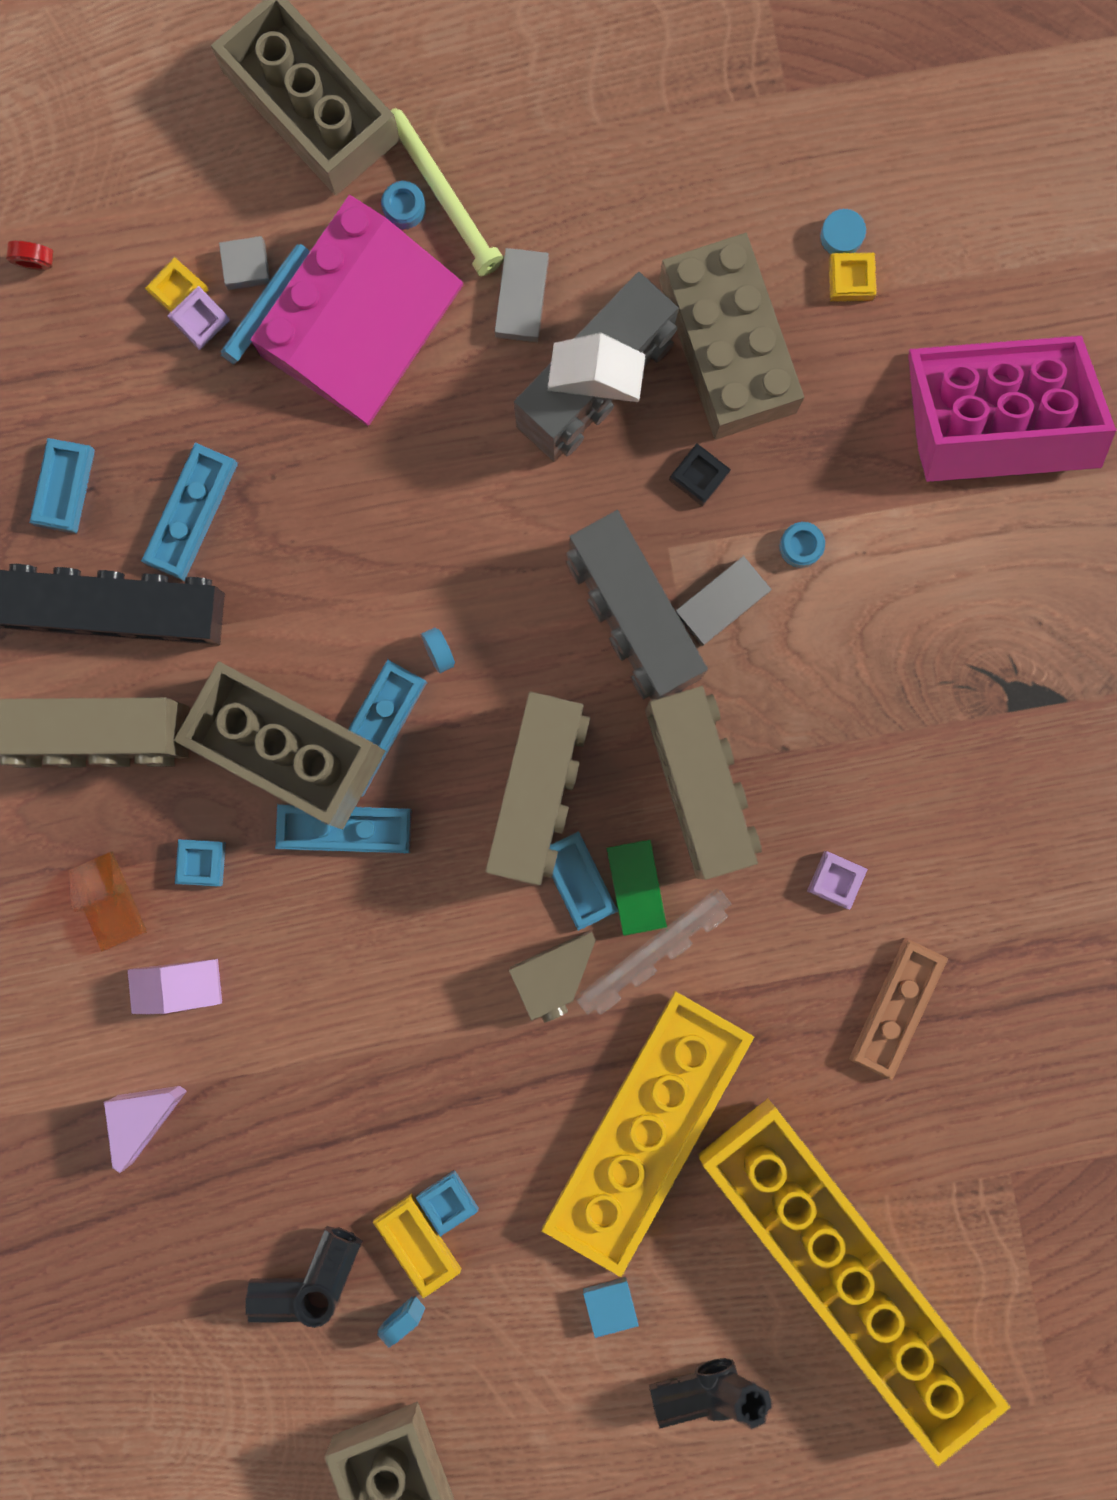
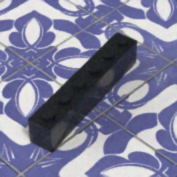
M9 564V570H0V629L220 645L225 593L216 586H212V580L201 577H185L184 584L168 582L169 577L159 574L145 573L141 574V580L124 579V573L109 570H98L97 577L81 576V571L74 568L54 567L53 574L37 573V567Z

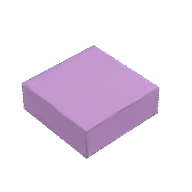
M197 286L167 315L170 321L198 350L231 320L200 286Z
M824 851L807 892L850 910L868 869L833 853Z

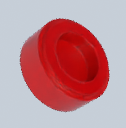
M9 241L6 259L11 264L19 267L49 270L52 267L53 250L37 243Z

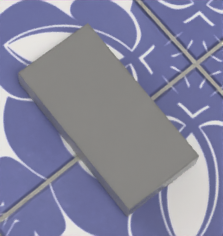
M511 248L505 249L495 337L538 342L549 253Z
M743 556L678 608L676 613L681 622L703 647L772 589Z

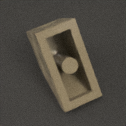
M591 930L510 967L509 972L531 1021L541 1016L543 1022L546 1023L568 1012L566 1004L574 1000L595 943Z

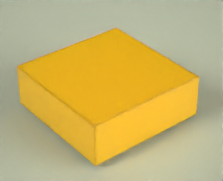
M875 253L831 254L829 258L830 301L874 300L876 296Z
M175 257L145 287L146 291L169 312L173 311L197 286H200L206 294L209 292L208 287Z

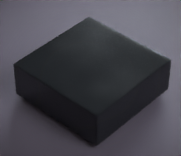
M696 443L671 474L669 481L703 507L730 474L731 469Z

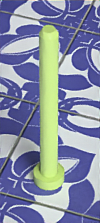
M397 108L392 109L391 112L395 116L400 141L475 257L472 263L474 269L479 276L492 273L503 263L504 257L497 247L489 248L404 113Z

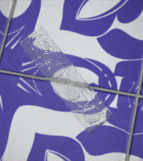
M715 889L668 925L667 928H664L576 996L577 1002L587 1015L595 1009L600 1015L621 999L617 992L632 982L635 987H638L657 972L653 965L665 955H668L672 960L687 950L693 944L689 939L691 935L702 927L706 932H709L721 924L728 917L724 910L732 905V903L722 890Z

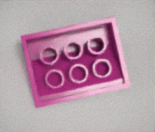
M349 194L250 340L263 359L369 426L463 287V281L386 217Z
M1082 336L909 349L908 360L917 446L926 482L1102 468L1115 436L1116 428Z

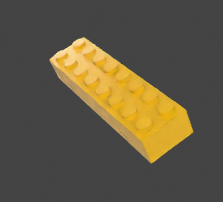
M768 1098L698 1154L703 1167L937 1467L1011 1408Z

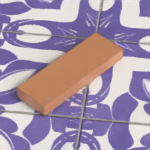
M904 938L849 1060L887 1079L893 1080L949 958Z

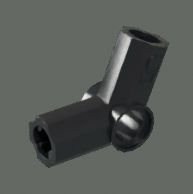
M326 1226L305 1278H251L248 1282L246 1295L248 1323L300 1322L307 1327L316 1328L329 1322L340 1302L341 1294L363 1240L356 1237L354 1233L340 1227ZM313 1291L321 1292L328 1299L329 1305L324 1308L315 1307L309 1302L307 1294Z
M729 1358L710 1360L699 1365L695 1373L649 1384L659 1429L707 1417L711 1421L733 1419L752 1430L766 1423V1416L772 1408L769 1391L739 1376L735 1361Z

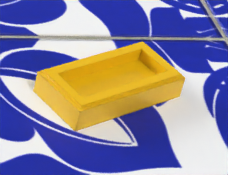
M412 1193L374 1219L373 1224L423 1299L461 1273L462 1268Z

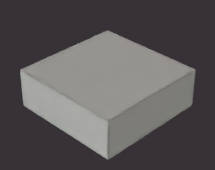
M262 236L219 243L224 282L228 290L265 285L270 282L266 247Z

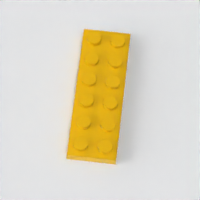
M674 990L544 1222L542 1232L622 1277L752 1043L754 1036Z

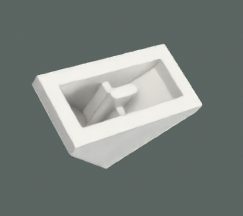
M602 333L556 342L553 346L548 391L639 402L645 354Z

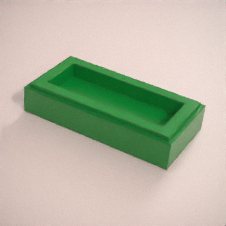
M651 840L606 848L623 936L667 928Z

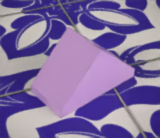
M218 959L128 969L132 1014H166L222 1003Z
M175 1086L122 1094L104 1102L112 1167L116 1171L121 1173L135 1162L187 1092L184 1088Z

